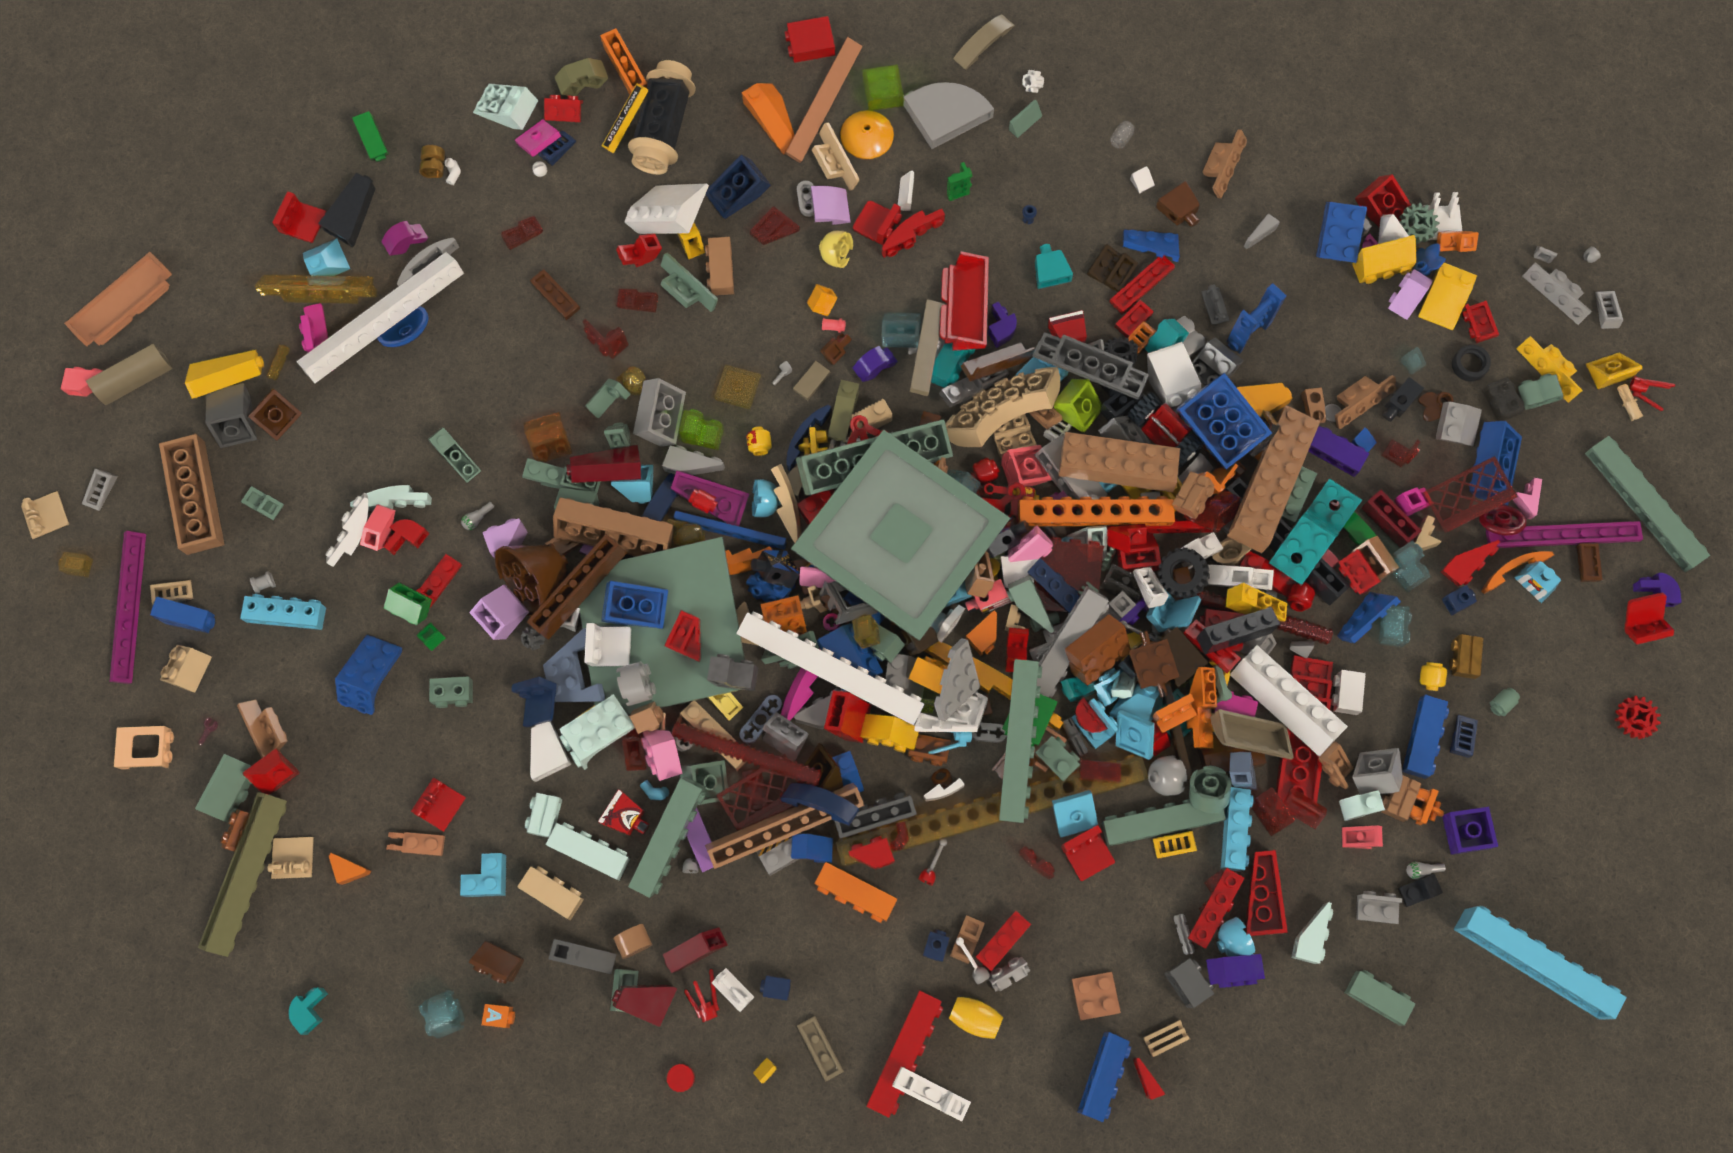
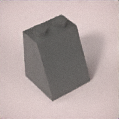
M244 383L225 387L207 394L205 423L220 448L257 440L255 423L248 417L253 411L251 397Z

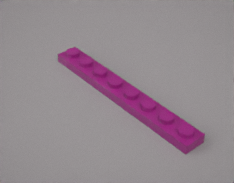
M1640 521L1526 526L1522 532L1510 536L1498 535L1486 530L1487 544L1499 540L1498 548L1577 545L1578 543L1640 542L1643 540Z
M125 531L123 538L109 681L131 684L133 679L146 534L133 531Z

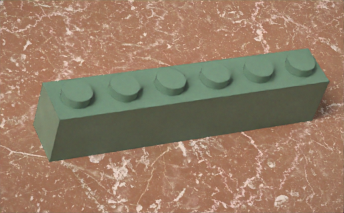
M687 777L680 778L628 887L649 898L660 892L663 885L661 880L663 876L668 875L671 869L669 863L672 858H676L680 850L678 845L688 834L689 830L686 828L689 822H693L697 815L695 809L698 803L701 804L706 796V793H704L705 786Z
M1190 799L1182 801L1183 804L1175 806V803L1165 804L1163 809L1156 810V807L1144 809V813L1137 814L1136 811L1124 813L1125 817L1117 818V815L1105 817L1106 821H1103L1101 825L1108 847L1225 821L1226 817L1224 810L1219 814L1195 809L1192 807Z

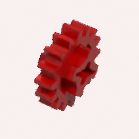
M1633 696L1631 699H1624V703L1618 704L1620 709L1616 710L1615 713L1619 717L1615 721H1620L1621 724L1618 726V729L1624 728V735L1630 733V738L1632 739L1635 737L1643 739L1645 736H1652V733L1658 731L1656 726L1660 725L1661 722L1657 718L1661 714L1655 712L1658 709L1657 706H1651L1652 700L1645 702V697L1638 699L1637 696ZM1643 714L1639 719L1634 720L1636 716Z

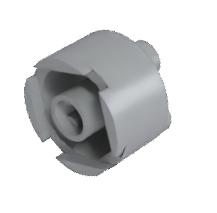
M639 661L617 668L616 673L620 672V677H617L619 690L622 698L628 699L627 706L651 700L653 694H656L655 684L650 682L649 675H651L648 663L643 664Z

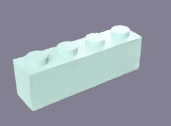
M565 822L563 825L556 823L546 843L547 846L620 881L630 861V858L626 857L627 852L616 848L614 851L608 848L610 844L600 839L598 842L591 840L592 835L582 830L579 834L573 831V826Z

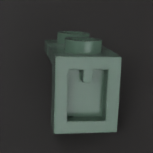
M608 379L585 407L596 418H600L616 398L620 397L626 400L630 393L618 381Z

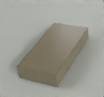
M815 361L795 385L793 391L808 401L830 375V370Z

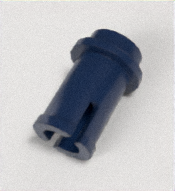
M1027 205L1023 208V222L1025 224L1026 221H1028V224L1033 223L1034 217L1037 214L1034 206Z

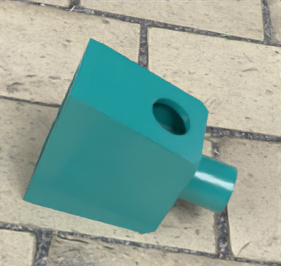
M1050 244L1040 246L1041 254L1036 255L1035 259L1037 288L1041 289L1071 282L1073 272L1061 250L1052 251Z

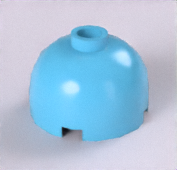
M761 479L755 480L752 491L754 493V502H752V515L754 517H768L776 512L778 505L781 506V502L774 492V489L777 488L774 483Z
M1235 917L1226 921L1218 930L1219 941L1216 942L1217 947L1221 953L1225 952L1228 957L1253 955L1255 953L1253 940L1250 934L1246 935L1243 930L1246 927L1239 918Z

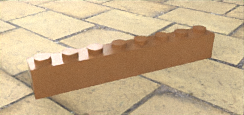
M850 783L832 792L848 800L858 808L864 806L859 790L854 783ZM801 804L798 807L791 808L708 843L705 847L713 867L716 869L827 822L832 818L828 813Z

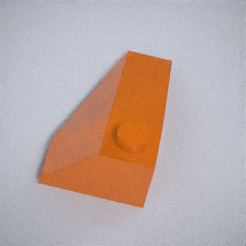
M756 83L742 92L743 103L784 155L794 137V132L783 98L773 84Z

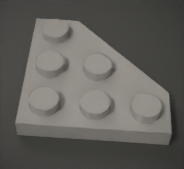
M961 638L948 653V658H950L948 669L943 671L940 685H943L940 697L936 696L934 703L938 719L946 721L980 688L967 639Z

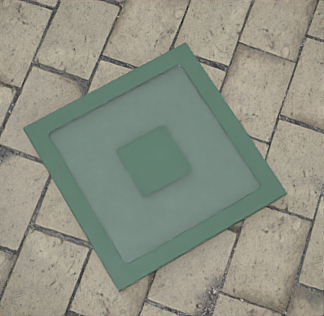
M883 430L792 546L791 550L920 641L1010 518Z

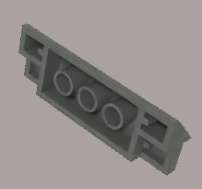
M1044 332L1032 355L1034 358L1135 399H1139L1149 376L1145 372L1132 368L1133 362L1066 335H1063L1060 339Z

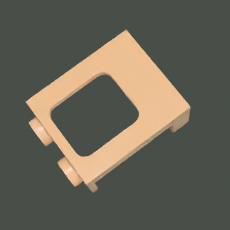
M165 726L117 728L114 767L119 769L156 766L169 768V763L172 761L170 743H173L174 740L173 732ZM159 735L158 756L154 758H133L134 736Z

